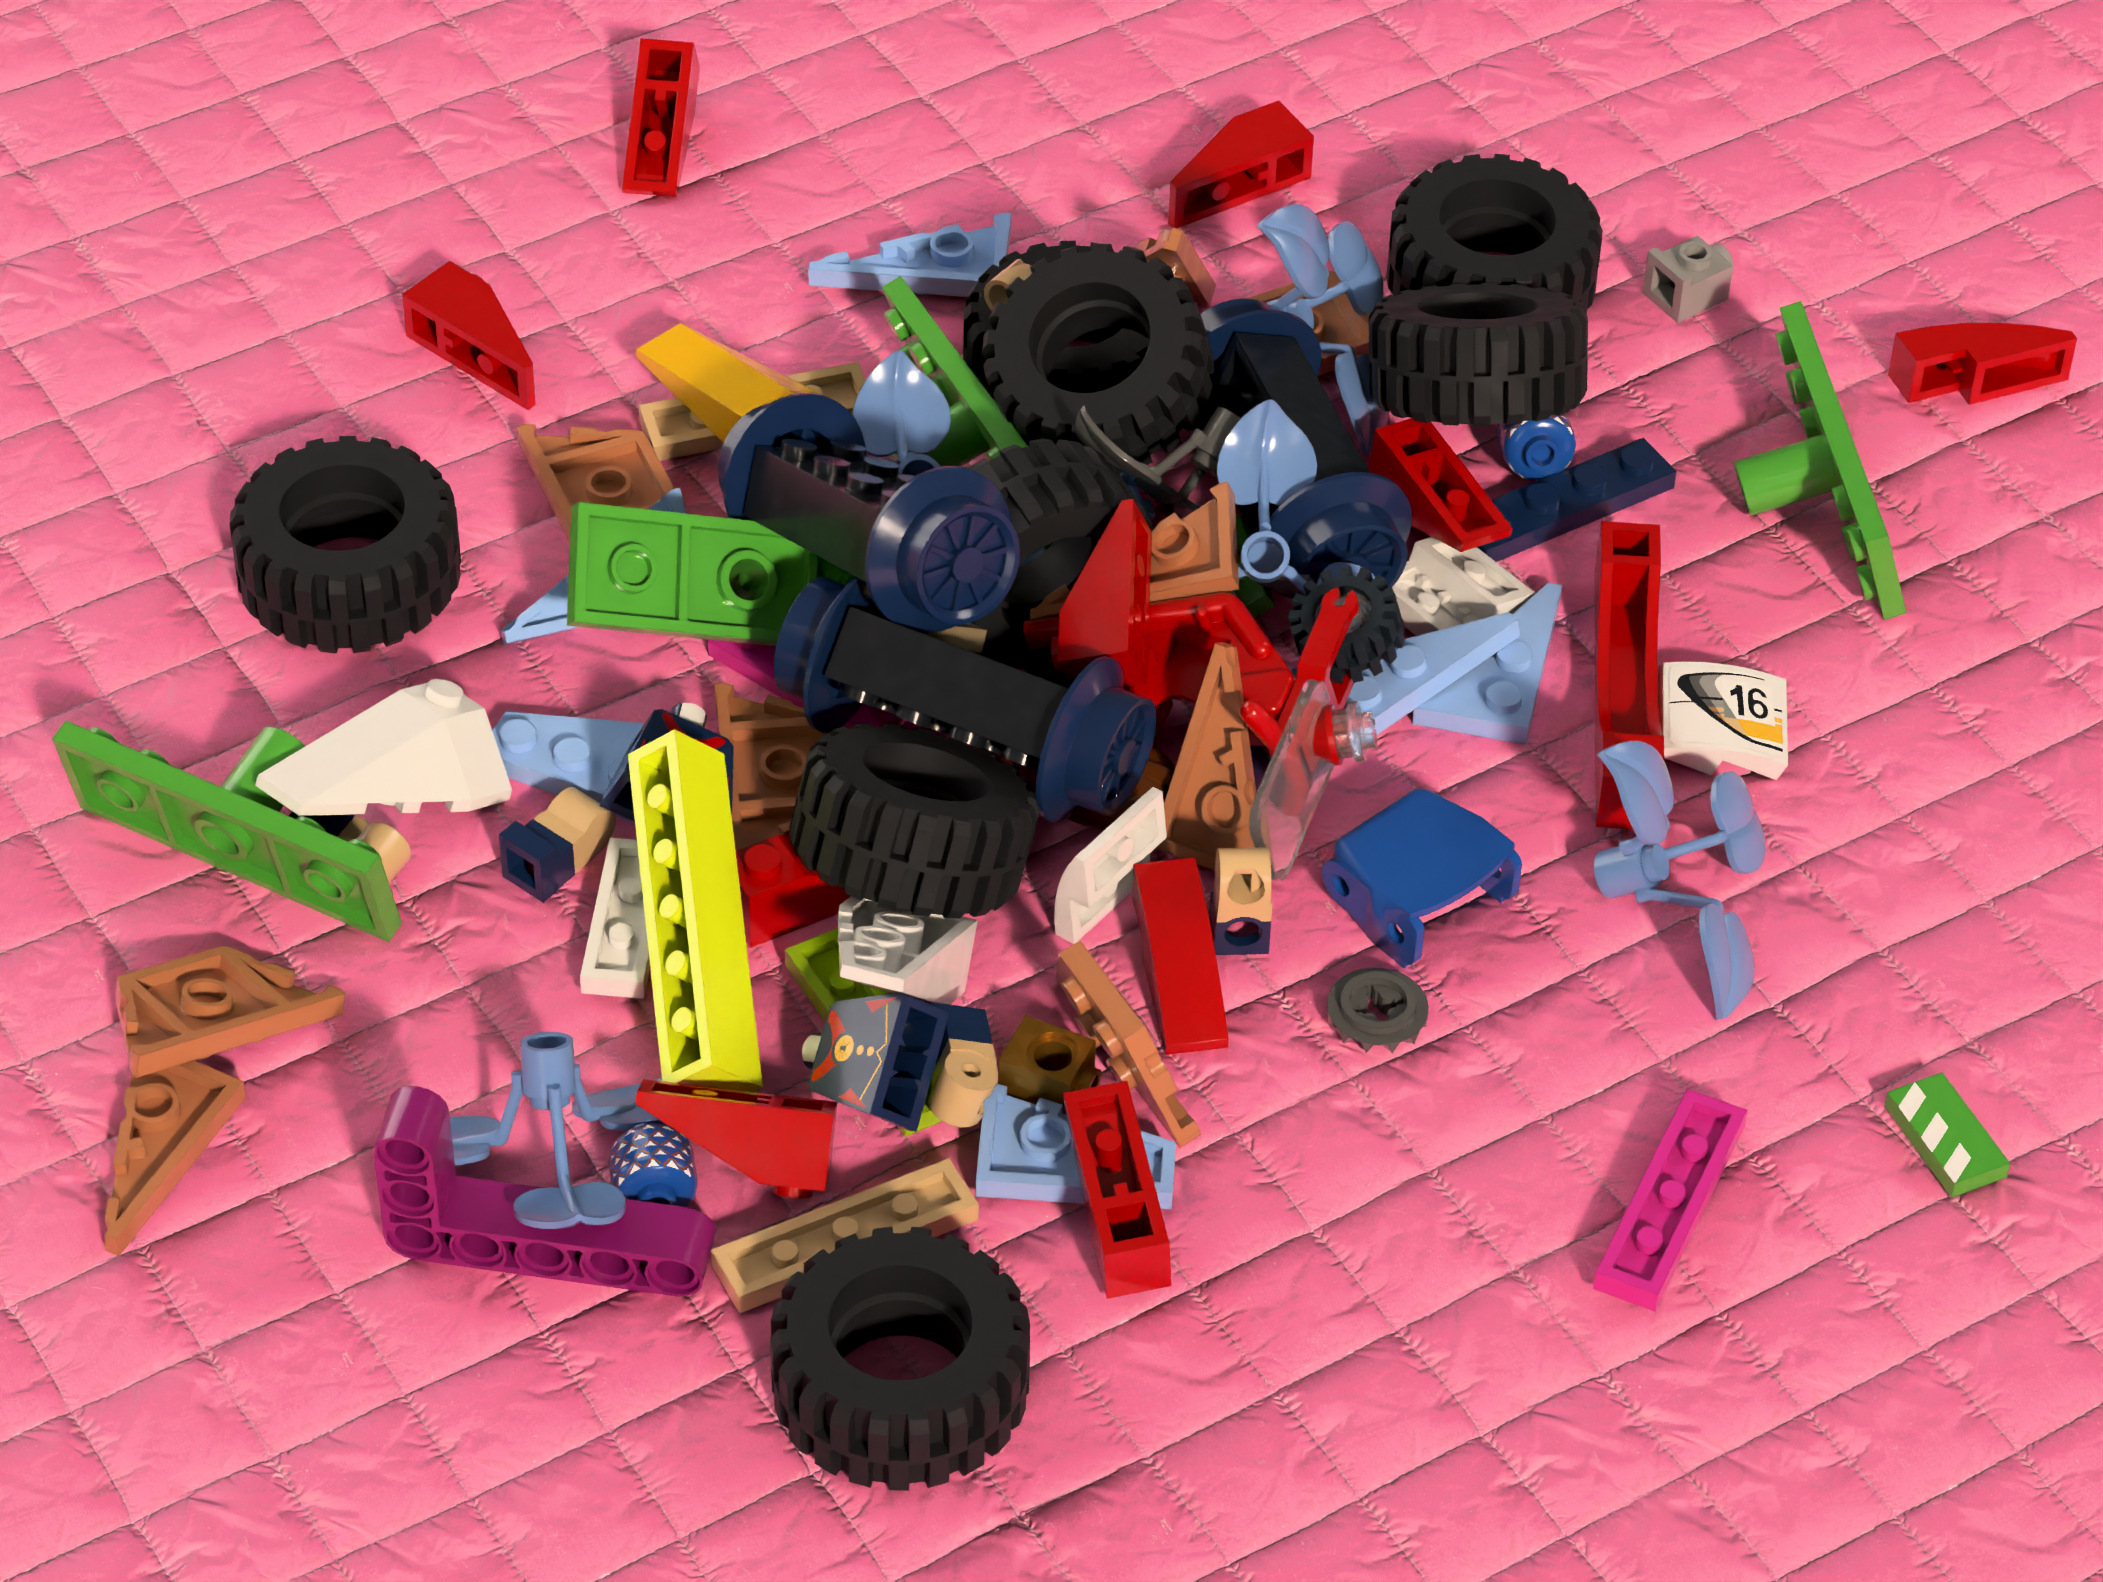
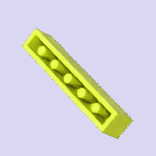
M674 729L628 754L662 1081L754 1092L763 1088L725 755Z

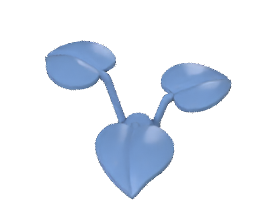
M1293 204L1273 211L1257 225L1274 244L1288 274L1296 285L1295 288L1282 297L1267 302L1274 310L1294 314L1303 319L1313 329L1314 316L1311 308L1338 297L1347 292L1354 311L1359 315L1370 314L1376 304L1381 302L1383 298V279L1379 265L1373 253L1366 245L1361 231L1353 223L1345 221L1336 224L1330 231L1329 238L1327 239L1323 226L1316 214L1305 205ZM1330 256L1333 269L1341 281L1336 286L1327 289L1329 271L1325 264ZM1303 295V296L1306 297L1307 299L1304 300V299H1298V298ZM1319 342L1321 353L1338 355L1335 359V373L1339 390L1356 433L1361 455L1368 454L1372 449L1375 429L1387 425L1390 412L1381 410L1369 393V355L1363 353L1356 356L1353 347L1350 345Z
M897 350L885 358L865 380L855 401L852 415L862 431L868 454L875 457H885L897 452L898 460L901 462L899 464V473L917 476L927 470L940 467L937 461L924 454L935 450L947 435L951 422L950 409L944 394L938 386L920 371L902 350ZM1042 547L1036 552H1034L1019 566H1022L1032 561L1039 555H1041L1043 552H1045V548Z
M1271 399L1251 409L1233 427L1219 454L1217 477L1219 483H1229L1235 495L1236 505H1250L1258 502L1259 532L1251 535L1242 547L1241 565L1238 566L1239 580L1248 576L1256 582L1270 583L1283 576L1305 594L1303 585L1307 581L1293 567L1288 565L1290 550L1287 542L1282 536L1271 531L1269 502L1280 506L1293 494L1314 483L1317 473L1316 455L1313 446L1303 431L1284 413L1277 402ZM1335 562L1328 565L1322 572L1330 569L1332 578L1341 577L1340 567L1351 566L1354 577H1357L1361 566L1346 562ZM1321 576L1319 577L1317 586L1323 583ZM1356 615L1349 627L1354 632L1365 625L1369 618Z
M1627 741L1612 745L1599 752L1597 756L1603 761L1614 778L1623 807L1636 837L1620 841L1619 846L1600 850L1596 853L1594 858V874L1597 885L1602 894L1609 899L1635 893L1638 903L1654 900L1700 908L1699 930L1715 1003V1020L1727 1018L1748 995L1755 974L1751 944L1740 917L1735 912L1724 914V907L1719 899L1656 888H1658L1661 881L1666 880L1669 876V859L1716 846L1723 842L1728 862L1734 872L1749 874L1761 867L1766 853L1765 834L1761 821L1753 808L1749 789L1741 776L1733 771L1718 774L1711 785L1710 800L1712 813L1720 831L1664 849L1660 843L1666 839L1667 831L1670 828L1667 814L1671 812L1674 805L1673 786L1667 766L1660 753L1652 745L1645 742Z
M539 1032L528 1035L520 1041L522 1071L516 1070L511 1072L512 1088L501 1122L486 1116L450 1117L455 1166L484 1160L490 1155V1146H502L507 1143L522 1094L530 1098V1105L533 1108L550 1110L559 1188H539L521 1194L515 1199L513 1204L516 1219L524 1225L540 1229L568 1228L578 1223L605 1225L621 1219L626 1211L625 1196L621 1190L607 1182L571 1185L562 1108L570 1103V1095L573 1094L575 1101L572 1103V1111L575 1116L587 1122L599 1120L603 1127L610 1130L628 1131L634 1126L645 1122L666 1124L635 1104L636 1092L641 1083L586 1095L581 1082L580 1065L574 1064L573 1038L570 1035L561 1032ZM662 1077L654 1080L662 1081Z

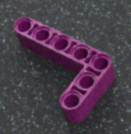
M405 1086L391 1094L374 1147V1162L383 1235L386 1244L397 1254L420 1261L670 1296H689L697 1293L702 1288L717 1231L714 1222L704 1213L687 1207L625 1199L626 1211L618 1221L610 1224L585 1225L578 1223L573 1227L560 1229H540L524 1225L514 1215V1201L525 1192L543 1187L456 1176L450 1114L446 1101L437 1093L419 1086Z

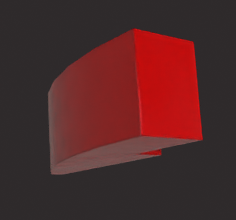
M1958 323L1897 332L1895 334L1888 376L1908 403L1959 391L1968 405L2067 381L2069 379L2077 337L2072 331L2011 323Z
M1195 857L1134 864L1132 900L1143 941L1142 961L1165 1054L1228 1048L1229 1038L1218 964Z

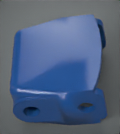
M1418 788L1340 837L1335 843L1333 858L1323 863L1321 872L1323 882L1331 897L1350 914L1373 944L1402 968H1405L1421 959L1424 925L1419 917L1435 912L1457 901L1478 886L1500 903L1510 899L1519 891L1522 861L1514 850L1515 843L1483 817L1427 789ZM1396 925L1400 927V929L1403 932V935L1398 931Z

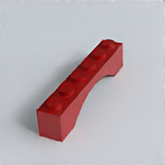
M1601 521L1594 571L1596 827L1633 829L1623 807L1614 778L1603 761L1597 756L1599 752L1618 743L1641 741L1652 745L1664 760V735L1662 734L1659 721L1657 688L1658 614L1661 574L1660 525Z

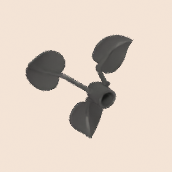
M1085 405L1082 406L1077 414L1075 433L1086 447L1094 448L1102 453L1114 467L1136 477L1134 482L1147 495L1162 504L1170 505L1173 512L1184 518L1200 508V506L1187 498L1203 475L1208 473L1218 478L1217 464L1220 451L1229 433L1241 418L1231 411L1218 406L1202 431L1195 428L1188 440L1155 466L1138 462L1122 451L1094 423ZM1194 449L1195 452L1190 460L1196 465V468L1177 492L1165 484L1160 476ZM1237 543L1238 566H1239V565H1241L1240 557H1241L1242 546H1240V545ZM1310 574L1300 575L1306 581L1310 578ZM1283 576L1270 583L1257 582L1279 593L1292 594L1299 591L1294 584Z

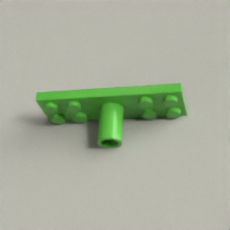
M902 276L882 286V290L891 308L883 313L884 318L900 343L902 341L906 343V345L898 350H902L913 364L938 386L944 394L950 409L951 422L947 435L935 450L924 455L933 458L940 467L963 466L981 454L989 462L1000 456L999 450L1014 444L1021 448L1028 447L1013 425L1004 418L996 402ZM1050 543V544L1044 546L1045 551H1046L1053 543Z
M1802 301L1780 307L1785 330L1775 333L1784 365L1792 363L1794 365V370L1785 372V376L1794 404L1803 402L1806 404L1807 408L1800 409L1799 415L1807 439L1733 462L1749 515L1751 517L1832 492L1841 522L1846 520L1849 522V525L1841 527L1851 560L1855 559L1856 562L1863 561L1864 565L1856 567V573L1865 600L1877 599L1884 620L1906 614L1889 536Z
M578 502L571 506L567 626L776 646L781 627L789 609L800 592L811 581L819 577H827L847 585L856 577L751 520Z
M65 721L52 738L80 808L384 941L389 942L401 926L402 922L382 864V858L373 847L358 839H351L348 842L329 834L321 825L310 818L299 816L295 819L281 813L280 810L284 805L255 786L260 773L305 747L301 741L288 732L276 727H264L221 786L171 766L167 760L154 751L143 749L139 752L122 745L111 734L97 727L87 730L69 721Z

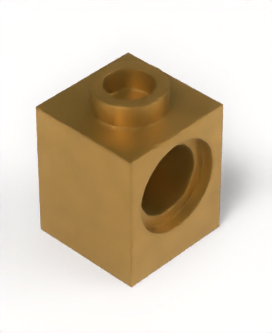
M1025 1015L999 1058L998 1084L1007 1086V1095L1033 1104H1037L1039 1098L1062 1104V1113L1066 1114L1063 1093L1100 1085L1102 1071L1095 1068L1096 1040Z

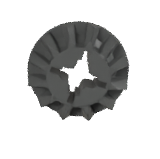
M1365 968L1353 971L1343 976L1334 984L1327 1000L1328 1025L1338 1028L1342 1043L1354 1040L1361 1042L1366 1053L1373 1045H1383L1393 1054L1400 1042L1415 1044L1419 1031L1422 1027L1427 1026L1429 1006L1424 991L1411 978L1394 970ZM1369 999H1371L1374 1006L1378 1007L1381 1013H1388L1386 1021L1377 1020L1373 1013H1367Z

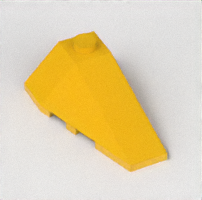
M682 323L636 349V357L723 443L735 423L752 409L791 394H820Z

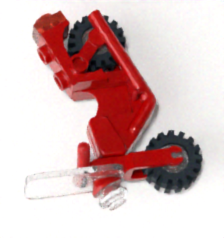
M1351 566L1340 567L1341 577L1332 578L1329 569L1320 573L1323 582L1317 586L1311 579L1303 585L1306 596L1298 593L1295 594L1292 600L1294 610H1289L1288 619L1293 639L1300 655L1296 680L1291 670L1238 596L1227 592H1218L1150 603L1147 684L1125 687V690L1152 700L1155 705L1156 731L1153 748L1173 706L1172 699H1185L1196 704L1215 643L1225 642L1237 647L1244 703L1240 707V715L1248 726L1250 746L1267 747L1271 757V761L1253 800L1249 816V831L1255 848H1269L1271 880L1283 881L1290 872L1334 766L1342 765L1344 758L1354 757L1356 762L1367 761V749L1377 748V732L1372 711L1362 712L1359 701L1348 702L1347 708H1344L1354 683L1364 681L1361 671L1369 668L1373 676H1376L1383 672L1380 663L1381 659L1389 664L1394 662L1397 658L1395 647L1402 649L1404 644L1402 632L1405 631L1392 586L1388 588L1386 579L1380 574L1373 579L1369 569L1361 567L1357 577H1354ZM1059 616L1024 621V635L1028 649H1022L1021 658L1024 663V671L1069 688L1071 686L1064 672H1057L1051 655L1052 637L1059 635ZM1000 755L1003 762H1008L1011 765H1019L1018 763L1005 759L1002 757V755Z

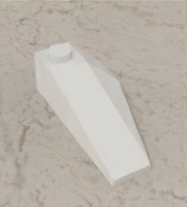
M433 679L428 683L400 689L260 773L255 784L256 787L299 816L365 814L368 803L395 806L400 813H419L422 802H446L445 806L450 812H468L508 801L512 792V787L485 708L464 695L463 689L460 686L443 679Z
M852 896L839 905L837 920L840 977L885 992L904 993L923 1002L950 1005L965 992L978 920L963 916L960 919H945L943 915L931 914L929 917L912 915L911 911L898 908L892 911L878 907V903L865 898L859 900Z

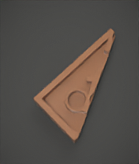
M1173 227L1170 230L1165 229L1159 232L1157 240L1150 237L1138 243L1137 247H1133L1144 251L1147 262L1151 258H1159L1169 265L1174 277L1182 278L1186 283L1194 301L1210 306L1216 284L1183 230Z
M1228 482L1219 483L1211 488L1210 491L1214 498L1183 519H1180L1174 512L1159 522L1152 531L1150 603L1239 589L1235 495ZM1064 584L1047 595L1037 607L1030 609V620L1059 616L1060 609L1070 593L1067 586Z
M1225 642L1215 643L1164 802L1167 838L1156 847L1182 859L1195 857L1198 865L1215 871L1216 851L1218 848L1264 847L1248 726L1240 715V707L1244 703L1238 652L1237 647Z
M194 1060L137 1078L132 1074L130 1087H126L125 1118L120 1123L114 1158L115 1180L112 1198H108L105 1213L107 1227L104 1241L105 1251L117 1256L121 1255L246 1099L244 1081Z

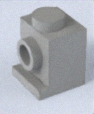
M1699 236L1693 237L1664 252L1655 247L1648 251L1642 293L1674 321L1679 323L1729 298L1733 272L1731 255L1723 245L1714 244L1710 246Z

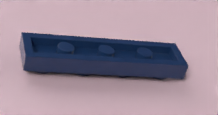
M1643 437L1492 499V502L1512 526V534L1510 537L1477 548L1495 562H1498L1673 489L1677 471Z

